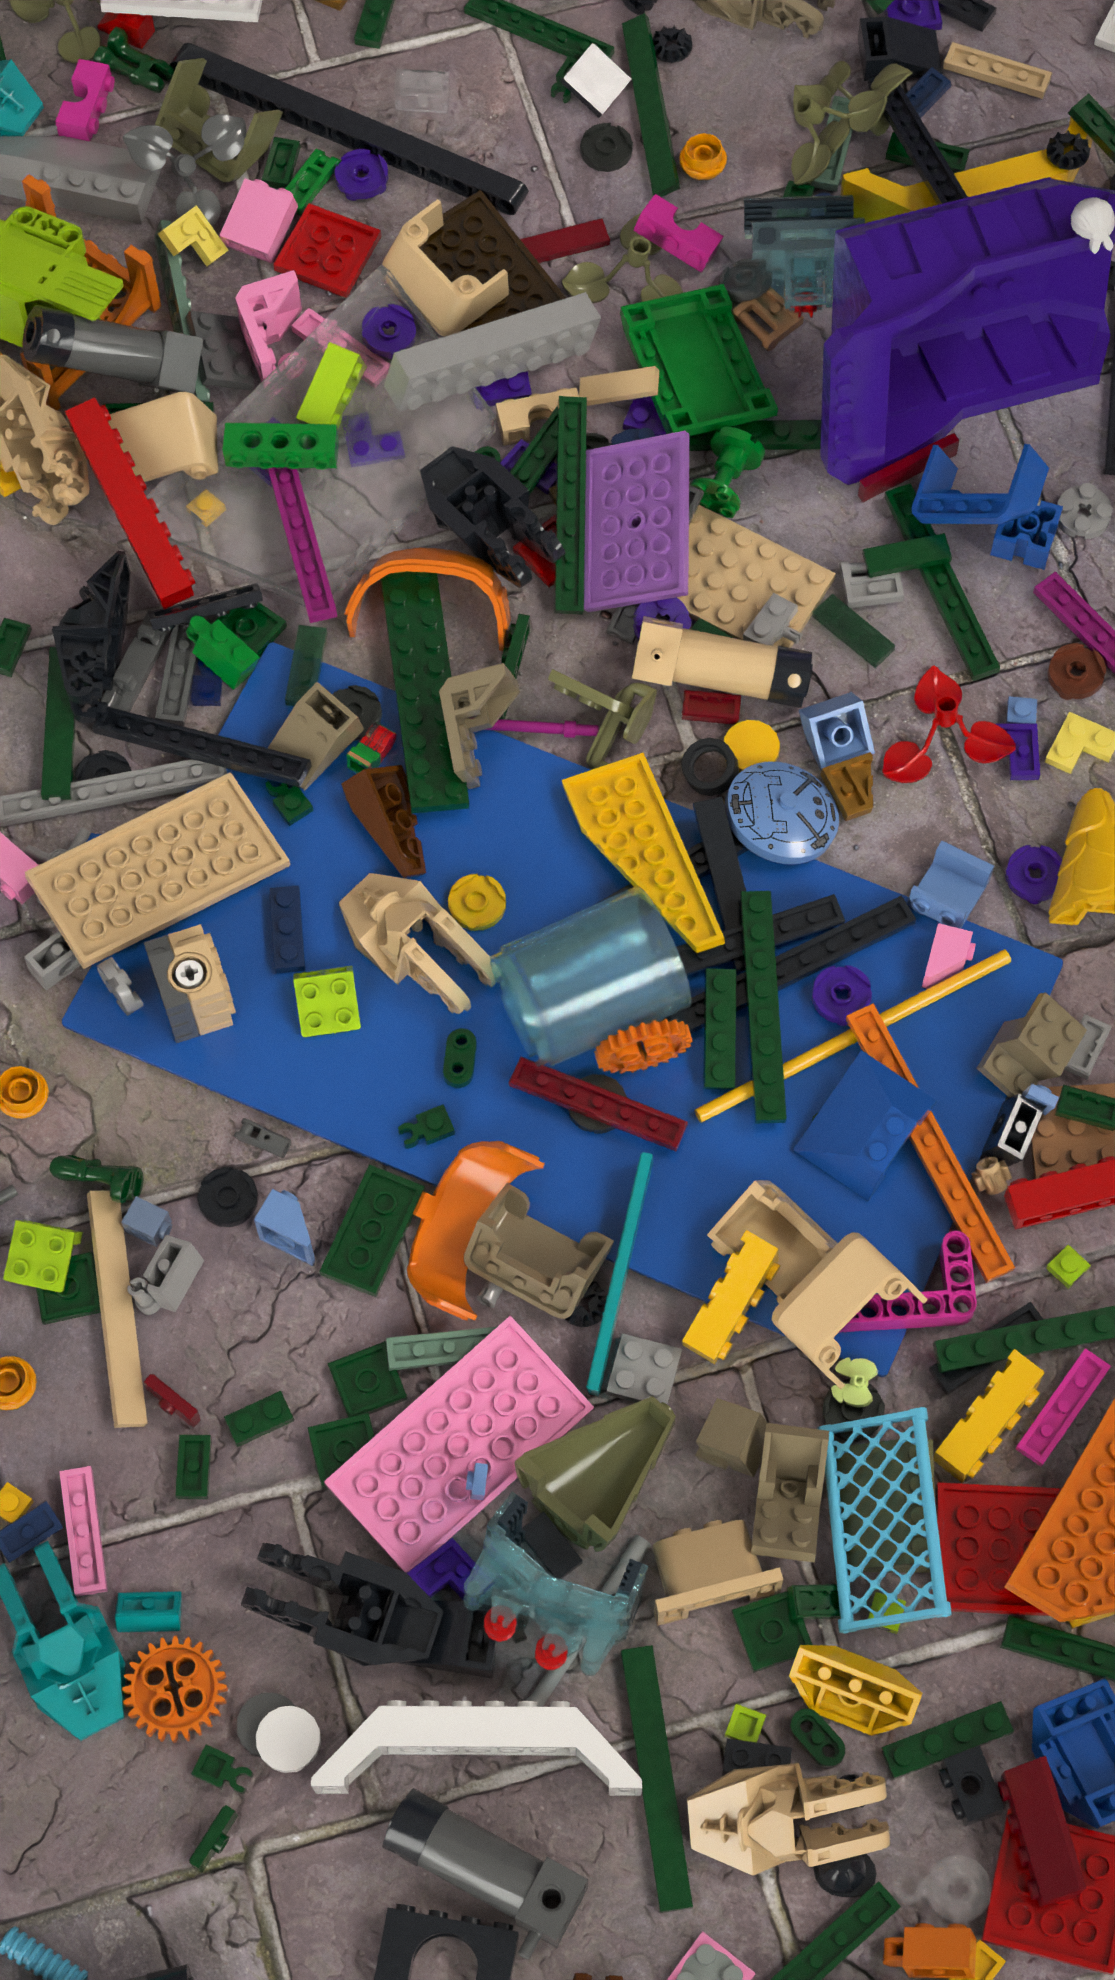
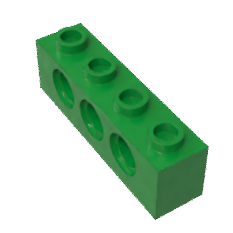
M225 423L222 449L225 466L234 468L261 467L264 469L272 467L290 469L316 468L320 470L328 468L337 469L339 447L337 424Z

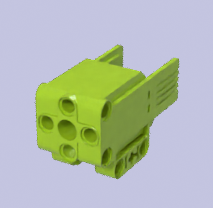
M28 206L19 207L14 210L6 221L0 219V339L23 348L25 324L30 311L36 305L69 311L91 321L100 319L102 312L123 288L122 279L88 266L86 257H84L86 246L80 227Z

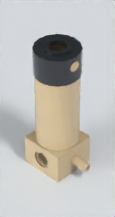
M643 616L632 679L671 686L672 682L801 708L804 697L806 698L811 680L813 664H811L812 652L685 629L681 623Z

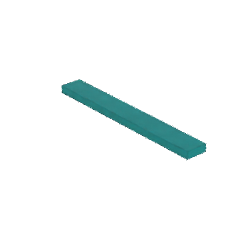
M642 1152L637 1166L586 1385L588 1394L599 1397L653 1166V1154Z

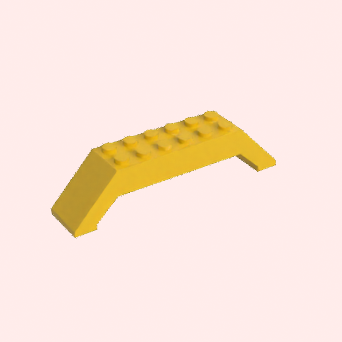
M1070 117L1067 131L1069 130L1070 134L1074 135L1080 133L1082 139H1088V146L1090 148L1092 139ZM1069 145V147L1064 148L1063 155H1065L1066 152L1073 150V145ZM1046 149L954 173L966 195L971 197L1047 177L1073 183L1080 167L1072 170L1061 169L1050 162ZM869 168L846 173L842 176L840 197H853V217L865 218V223L937 205L924 182L904 187L870 173Z

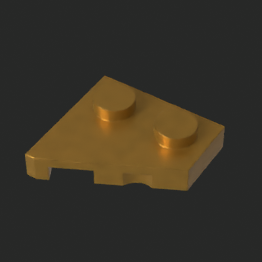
M871 752L824 767L820 772L845 821L871 813L873 809V794L871 793L873 786V775H871L873 755Z

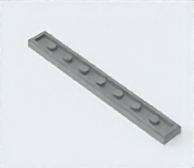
M189 759L71 782L72 797L68 800H61L60 797L42 800L41 789L0 796V825L4 827L193 790L226 775L227 769Z

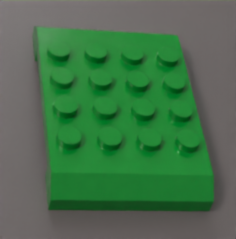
M724 284L621 306L620 316L623 330L638 367L656 366L659 369L658 395L651 396L666 434L686 431L689 433V436L718 430L726 426L731 427L777 416L778 407L770 389L764 387L732 314V302Z

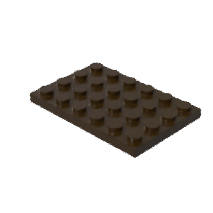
M481 190L443 213L444 226L430 235L427 241L419 247L451 282L460 276L471 275L484 284L503 269L507 271L509 295L461 331L566 298Z

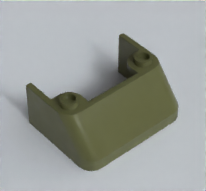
M204 58L178 61L155 125L166 129L173 138V148L182 154L190 156L208 147L202 140L201 130L204 122L210 118L207 115L210 106V96L203 87L198 85L207 62ZM272 110L255 113L246 133L244 145L239 154L233 159L219 161L214 157L211 150L195 161L196 164L223 182L236 181L268 150L283 112Z

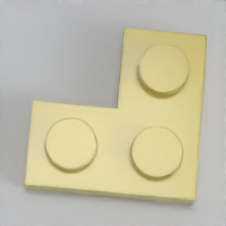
M197 205L158 233L173 256L191 244L206 267L229 251Z
M1069 712L1046 756L1045 763L1071 774L1082 751L1109 763L1115 752V731Z

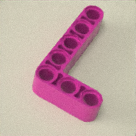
M951 1231L943 1238L939 1254L943 1283L942 1291L921 1292L928 1299L924 1304L911 1292L902 1293L893 1300H885L879 1294H875L863 1308L873 1309L876 1312V1316L867 1318L859 1311L840 1332L960 1326L970 1322L976 1309L977 1300L971 1246L967 1235L961 1231ZM957 1244L961 1247L962 1252L952 1253L947 1246ZM959 1273L964 1276L966 1281L957 1283L951 1279L950 1275ZM958 1302L964 1303L969 1311L959 1312L954 1308V1304ZM931 1304L937 1308L938 1312L936 1314H928L923 1310V1306ZM901 1306L905 1308L907 1314L897 1316L892 1312L891 1308Z

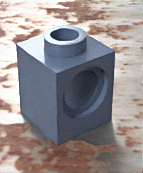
M137 1196L121 1222L126 1233L155 1247L158 1246L161 1239H164L165 1235L170 1234L172 1229V1221L168 1211Z

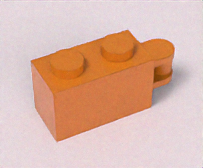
M918 1923L914 1927H904V1937L884 1939L883 1964L889 1967H903L909 1978L975 1979L977 1939L971 1928H967L963 1924L954 1923L947 1925V1928H941L927 1923ZM897 1949H903V1955H897Z

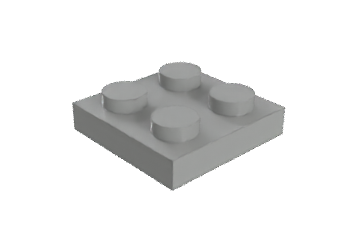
M622 1333L606 1395L633 1402H639L653 1396L660 1403L664 1402L668 1405L682 1349Z

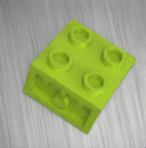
M352 965L293 974L301 1034L303 1037L358 1030L361 1028Z
M16 1220L3 1279L17 1284L63 1292L73 1245L81 1244L83 1232L28 1220Z

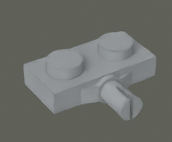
M773 593L743 633V640L773 646L776 641L785 637L798 644L803 634L789 627L790 621L798 612V605Z

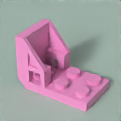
M294 270L244 285L235 298L241 331L266 394L276 391L275 380L279 379L274 365L276 364L273 350L268 348L267 345L279 342L302 311L298 278Z

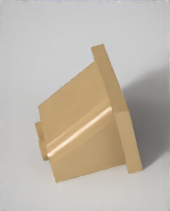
M715 1520L704 1524L703 1529L691 1531V1528L680 1529L673 1533V1537L662 1539L653 1544V1552L666 1596L665 1598L655 1600L654 1616L657 1626L688 1618L689 1611L745 1596H748L749 1602L774 1596L781 1592L783 1577L780 1567L762 1572L757 1555L751 1554L752 1541L744 1520H735L723 1524L721 1520Z

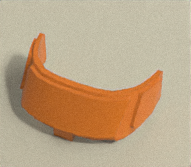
M419 547L393 551L383 555L368 574H363L345 610V615H348L347 627L349 636L355 638L363 596L370 585L390 573L406 571L455 575L471 580L489 596L497 620L499 651H503L505 648L507 630L511 621L507 590L505 586H502L496 573L493 572V567L480 558L455 550Z
M502 1141L472 1143L459 1150L455 1159L445 1170L432 1195L422 1192L413 1212V1215L421 1218V1222L412 1244L409 1264L406 1269L410 1283L428 1304L465 1321H468V1318L476 1320L477 1314L473 1312L465 1295L468 1267L464 1262V1253L477 1221L506 1183L510 1184L517 1176L524 1172L543 1169L545 1164L539 1161V1157Z

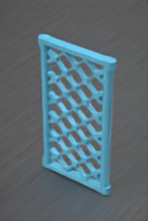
M925 1407L817 1427L819 1430L829 1431L825 1478L841 1618L838 1619L839 1633L847 1634L856 1630L952 1615L951 1604L947 1601L925 1423L928 1421V1413ZM913 1421V1426L903 1433L893 1427V1423ZM883 1425L874 1438H870L863 1433L865 1428ZM888 1429H892L900 1436L899 1441L890 1451L879 1444L880 1439ZM853 1431L845 1443L841 1444L838 1441H834V1434ZM858 1435H863L870 1441L869 1446L861 1456L855 1455L849 1449L851 1443ZM904 1442H910L916 1446L917 1456L913 1457L908 1463H903L896 1457L897 1451ZM875 1447H879L887 1455L877 1469H874L866 1462V1458ZM844 1453H850L856 1458V1464L848 1474L837 1471L836 1459L841 1458ZM891 1460H896L903 1465V1471L895 1481H890L883 1475V1470ZM862 1465L867 1466L873 1471V1476L864 1487L859 1486L853 1481L854 1474ZM909 1472L919 1475L920 1487L912 1494H907L900 1488L901 1481ZM878 1478H883L890 1484L889 1490L882 1499H876L869 1492ZM849 1483L854 1484L860 1490L859 1495L851 1505L841 1502L840 1490ZM896 1490L902 1492L907 1497L906 1503L899 1512L892 1511L886 1505L887 1500ZM865 1496L871 1497L877 1503L876 1508L867 1518L856 1511V1507ZM913 1503L923 1506L924 1519L919 1520L916 1525L909 1524L903 1518L904 1513ZM881 1509H887L893 1514L894 1518L889 1526L882 1531L873 1524V1520ZM851 1514H856L863 1520L862 1527L854 1536L844 1533L843 1520L848 1519ZM900 1521L904 1522L911 1529L903 1543H897L890 1537V1532ZM868 1527H873L880 1533V1538L871 1549L866 1548L860 1543V1537ZM917 1534L926 1537L928 1550L922 1552L918 1557L907 1550V1545ZM885 1540H890L897 1546V1551L888 1562L883 1561L876 1554ZM855 1545H859L867 1552L866 1557L858 1567L847 1563L846 1552L850 1551ZM902 1553H907L914 1559L913 1566L905 1575H901L893 1567ZM872 1558H876L884 1565L883 1570L875 1580L869 1579L863 1573V1569ZM919 1566H924L930 1569L931 1582H928L923 1588H918L911 1582V1576ZM889 1571H893L901 1578V1582L892 1593H887L880 1587V1582ZM862 1576L870 1582V1588L859 1599L851 1595L850 1583L855 1581L857 1577ZM906 1584H910L918 1591L917 1597L908 1607L897 1600V1595ZM876 1589H879L887 1596V1601L878 1612L872 1610L866 1603ZM926 1597L934 1601L935 1608L914 1611L922 1598ZM894 1602L904 1609V1613L884 1616L886 1610ZM861 1608H866L873 1613L874 1618L854 1621L853 1614L859 1612Z

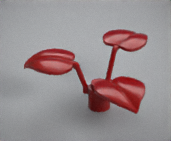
M933 665L920 679L914 695L915 705L921 712L925 714L935 713L925 744L921 750L915 743L910 741H900L893 744L885 753L882 774L886 778L899 783H913L926 777L931 771L932 760L924 754L928 751L939 725L948 728L958 723L962 734L968 738L964 743V751L970 759L978 763L996 762L1013 753L1016 749V744L1003 728L992 722H975L971 727V732L967 731L963 723V716L958 714V706L962 701L960 686Z

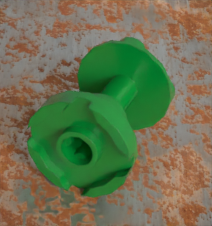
M726 426L722 427L720 432L718 430L715 431L710 447L718 457L714 465L717 473L714 479L701 477L693 479L689 484L704 492L699 505L713 512L720 513L727 518L735 516L736 512L740 509L741 501L738 495L729 488L732 479L740 477L743 470H755L761 465L765 457V449L758 439L755 444L750 440L751 434L735 427Z

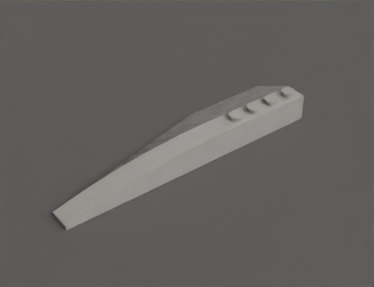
M0 136V195L26 200L22 180L30 174L37 180L42 179L49 185L52 201L57 207L142 224L162 168L155 171H146L135 164L128 149L66 136Z

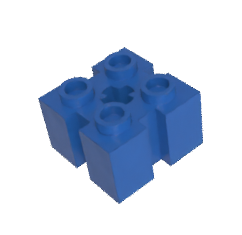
M1041 500L1040 506H1036L1031 514L998 524L990 555L1012 561L1013 556L1024 558V565L1045 570L1063 506Z

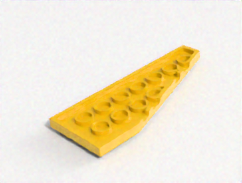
M644 753L563 779L564 791L582 833L696 953L725 944L723 933Z

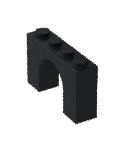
M396 1904V1909H387L374 1980H410L417 1953L427 1942L438 1937L457 1938L472 1949L478 1964L476 1980L512 1979L519 1940V1932L513 1931V1925L502 1922H494L493 1927L480 1925L481 1919L470 1916H461V1921L448 1919V1913L438 1910H429L428 1915L415 1913L416 1907L405 1904Z

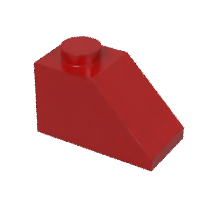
M107 12L97 25L98 30L109 35L115 27L125 30L128 36V44L141 50L155 32L152 15Z

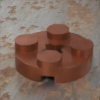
M1073 643L1060 647L1054 653L1050 660L1047 674L1051 686L1059 693L1061 698L1065 700H1071L1072 698L1084 699L1094 695L1101 689L1106 673V665L1099 652L1094 649L1091 651L1084 648L1083 644ZM1076 666L1078 670H1083L1084 672L1081 673V676H1075L1070 673L1072 667Z

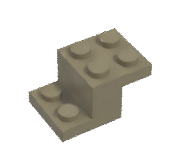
M1046 992L1040 993L1025 1017L1003 1023L976 1069L1009 1098L1017 1094L1022 1095V1092L1031 1084L1037 1085L1041 1080L1060 1077L1087 1029Z

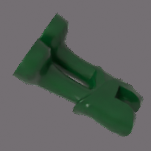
M115 27L111 31L107 47L101 45L93 57V62L108 64L111 72L129 77L132 84L141 85L157 93H161L165 87L163 80H171L175 71L172 65H169L166 61L153 58L147 53H141L129 46L127 33L119 27ZM118 58H122L139 66L138 68H136L121 61Z
M74 1155L55 1157L49 1167L51 1174L63 1181H98L110 1185L111 1199L121 1204L125 1203L126 1200L134 1201L136 1196H140L143 1188L144 1177L142 1169L135 1166L102 1165L99 1159L89 1160Z

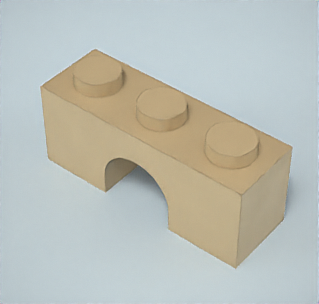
M562 388L551 393L533 394L526 398L507 399L501 403H496V419L503 446L516 444L520 439H523L525 442L530 441L531 423L539 419L547 420L557 407L559 396L579 397L577 388Z

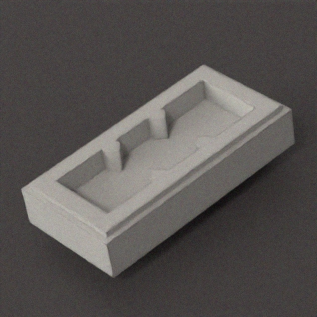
M1084 1014L1080 1024L1087 1031L1064 1070L1088 1080L1112 1026Z

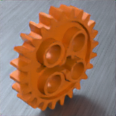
M664 1019L661 1022H656V1020H653L647 1024L641 1022L637 1027L629 1026V1029L626 1031L618 1030L616 1035H609L608 1040L600 1041L601 1045L596 1046L594 1053L599 1069L603 1068L604 1072L610 1070V1073L617 1071L620 1074L626 1071L633 1073L639 1069L646 1070L648 1066L658 1067L660 1062L668 1063L669 1059L678 1058V1053H685V1048L691 1047L690 1043L693 1040L688 1024L685 1025L684 1021L677 1022V1019L668 1022L667 1019Z
M177 1635L173 1637L171 1645H168L162 1637L160 1639V1647L157 1649L152 1643H149L150 1653L146 1655L138 1651V1656L142 1661L139 1664L136 1662L129 1663L135 1671L134 1674H124V1678L131 1685L122 1687V1691L127 1695H131V1697L124 1700L123 1703L126 1707H134L128 1713L130 1719L140 1717L136 1723L138 1729L148 1725L146 1730L148 1737H151L158 1731L160 1742L164 1741L167 1734H170L173 1743L177 1742L179 1734H183L184 1738L190 1741V1731L192 1730L201 1736L202 1730L200 1726L204 1723L208 1727H212L213 1724L209 1717L211 1715L221 1716L216 1705L226 1704V1700L219 1693L228 1691V1687L225 1684L219 1683V1681H222L227 1676L223 1671L216 1672L222 1665L221 1661L218 1659L210 1662L214 1655L213 1650L210 1649L202 1653L204 1645L201 1641L193 1648L190 1637L185 1639L183 1645L180 1644ZM167 1662L172 1663L174 1677L180 1687L178 1694L184 1710L182 1717L178 1716L176 1700L170 1692L172 1684L166 1667ZM186 1662L194 1663L195 1669L191 1675L182 1676L179 1674L182 1664ZM155 1671L164 1673L160 1684H148V1677L151 1673ZM193 1693L203 1695V1700L197 1707L187 1706V1698ZM160 1703H170L171 1710L168 1715L163 1717L155 1715L156 1707Z

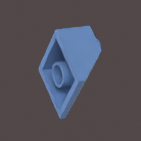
M850 692L799 710L804 735L820 770L869 752L875 754L863 701L854 693Z
M272 1189L254 1219L259 1239L313 1266L315 1257L298 1198L288 1191L282 1190L280 1193Z

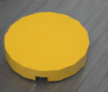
M746 720L738 722L728 730L723 742L729 745L738 760L739 773L757 763L775 762L779 757L780 741L777 733L769 725L761 721Z
M469 874L460 878L451 887L448 897V910L461 927L471 931L486 930L496 925L502 919L506 910V894L501 884L493 877Z

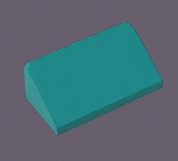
M182 1592L118 1593L115 1612L117 1631H180Z

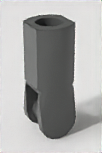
M242 1119L241 1123L243 1125L240 1131L234 1134L236 1139L280 1158L285 1157L290 1148L291 1139L268 1130L249 1119ZM253 1131L259 1133L256 1139L250 1137Z

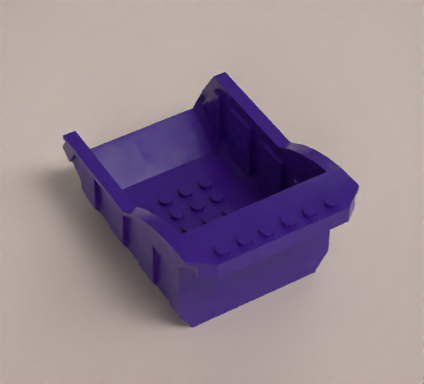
M1047 177L836 230L834 241L832 333L824 343L820 457L827 473L847 485L854 484L944 438L962 419L1099 384L1111 337L1104 308L1112 250H1107L1101 243L1099 251L1094 254L1089 248L1090 239L1080 236L1073 230L1071 214L1080 201L1096 197L1107 201L1112 206L1115 215V190ZM1115 226L1109 235L1113 244L1115 243Z

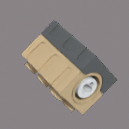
M201 924L169 934V937L165 935L144 942L176 1043L198 1037L199 1034L204 1035L233 1025L231 1014H235L236 1011L225 973H223L221 961L211 934H204Z

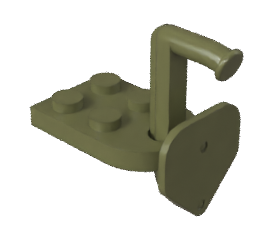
M552 669L548 680L555 683L553 689L574 699L579 694L580 698L578 701L598 711H601L602 707L609 709L586 757V763L591 769L610 764L605 759L623 723L627 724L623 739L636 744L642 737L652 716L657 694L656 689L639 682L631 683L623 688L613 699ZM636 694L643 697V699L634 709L630 707V704Z

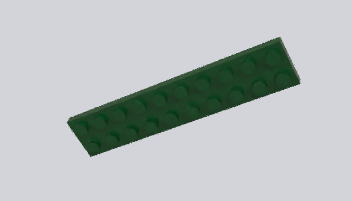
M411 571L390 573L380 580L411 814L469 809L467 782H462L454 773L439 694L446 680L452 677L437 573Z

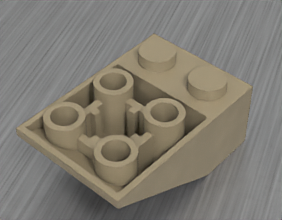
M316 682L296 703L268 749L310 759L312 766L300 786L305 791L364 730V727L351 710L320 683Z

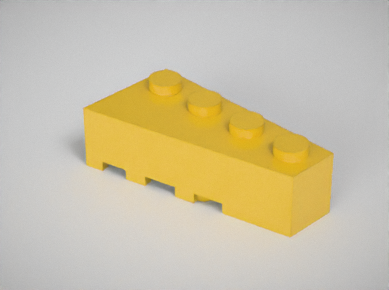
M748 1230L744 1232L741 1238L744 1246L740 1252L732 1253L724 1270V1273H726L725 1277H720L716 1281L708 1296L709 1303L702 1305L682 1340L683 1346L714 1365L719 1358L722 1360L726 1358L733 1345L729 1342L735 1332L741 1333L749 1319L745 1314L750 1306L757 1307L765 1293L761 1288L767 1279L769 1281L774 1279L781 1266L777 1264L779 1260L778 1248Z
M1014 1349L1008 1356L1004 1370L995 1373L984 1390L985 1394L983 1396L979 1395L966 1412L967 1416L965 1419L961 1418L935 1451L933 1456L934 1462L961 1483L968 1476L973 1479L984 1465L980 1461L987 1452L992 1455L1003 1440L999 1436L1006 1428L1012 1431L1022 1416L1018 1413L1022 1407L1026 1405L1030 1408L1040 1395L1037 1388L1045 1372Z

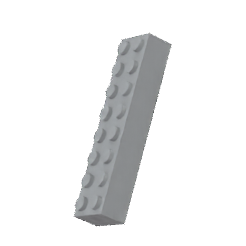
M586 292L410 347L393 354L384 387L398 411L401 412L407 409H417L422 404L431 401H441L445 397L456 393L463 394L481 385L488 386L496 380L502 378L509 379L527 370L534 371L552 362L559 363L567 357L573 355L580 356L589 351L601 316Z

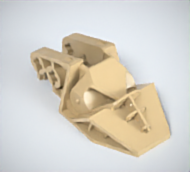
M0 355V461L5 472L15 471L23 492L32 493L35 497L42 499L39 504L33 507V516H39L46 523L56 525L67 516L68 505L80 503L89 494L87 458L62 413L46 405L50 385L7 355Z
M369 873L339 902L352 941L358 951L397 985L409 975L429 994L440 995L452 1014L454 1012L461 1014L464 1010L468 1011L471 1008V1002L462 989L416 943V940L407 936L410 932V927L413 931L419 932L423 929L422 920H426L433 931L434 943L437 946H444L456 956V960L461 965L463 963L469 964L477 972L479 980L485 986L489 985L492 988L496 984L495 979L501 974V970L496 962L439 905L421 881Z
M799 1763L734 1769L687 1798L691 1849L753 1876L786 1861L803 1860L808 1867H813L885 1849L890 1846V1833L887 1821L878 1822L877 1819L866 1820V1823H863L862 1828L846 1829L840 1823H832L831 1827L810 1829L809 1826L799 1825L800 1837L794 1838L793 1819L804 1818L805 1820H810L813 1817L882 1801L887 1796L886 1780L881 1776L870 1775L869 1772H863L862 1777L855 1779L854 1782L837 1779L836 1775L803 1778Z

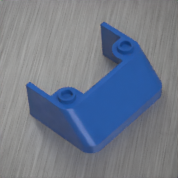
M1024 444L1008 493H961L959 490H951L958 470L957 466L938 445H933L912 505V514L919 522L924 524H1002L1031 514L1038 504L1049 467L1030 444Z

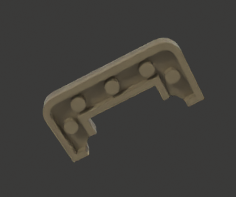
M506 1183L477 1221L464 1253L465 1265L473 1273L559 1319H566L571 1316L609 1254L614 1240L598 1232L586 1233L580 1240V1243L568 1238L528 1216L529 1198L518 1188Z

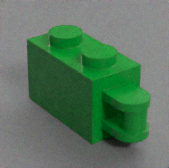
M202 616L191 618L186 635L195 643L192 653L230 688L236 689L251 676L260 657L219 619L211 625Z

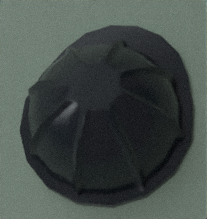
M867 1854L813 1867L815 1879L821 1888L829 1894L839 1897L863 1896L873 1887L877 1875L875 1864Z

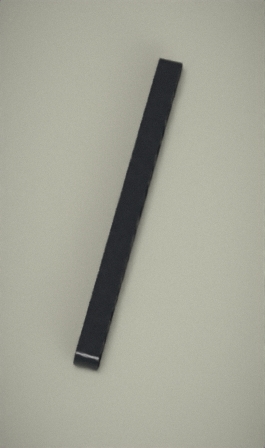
M184 43L170 63L175 70L178 61L204 58L207 62L198 85L262 112L280 110L283 112L280 119L352 150H370V154H374L377 157L379 154L388 165L466 198L481 190L497 211L507 215L516 214L529 192L526 185L515 178L194 44Z

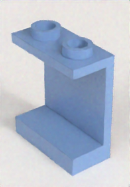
M941 841L937 847L933 863L918 887L914 885L911 889L907 905L917 913L924 914L941 924L961 929L989 884L994 865Z

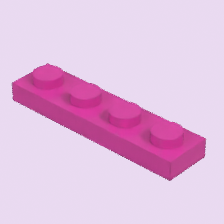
M1085 1348L1018 1443L1016 1450L1042 1467L1103 1380L1111 1365Z

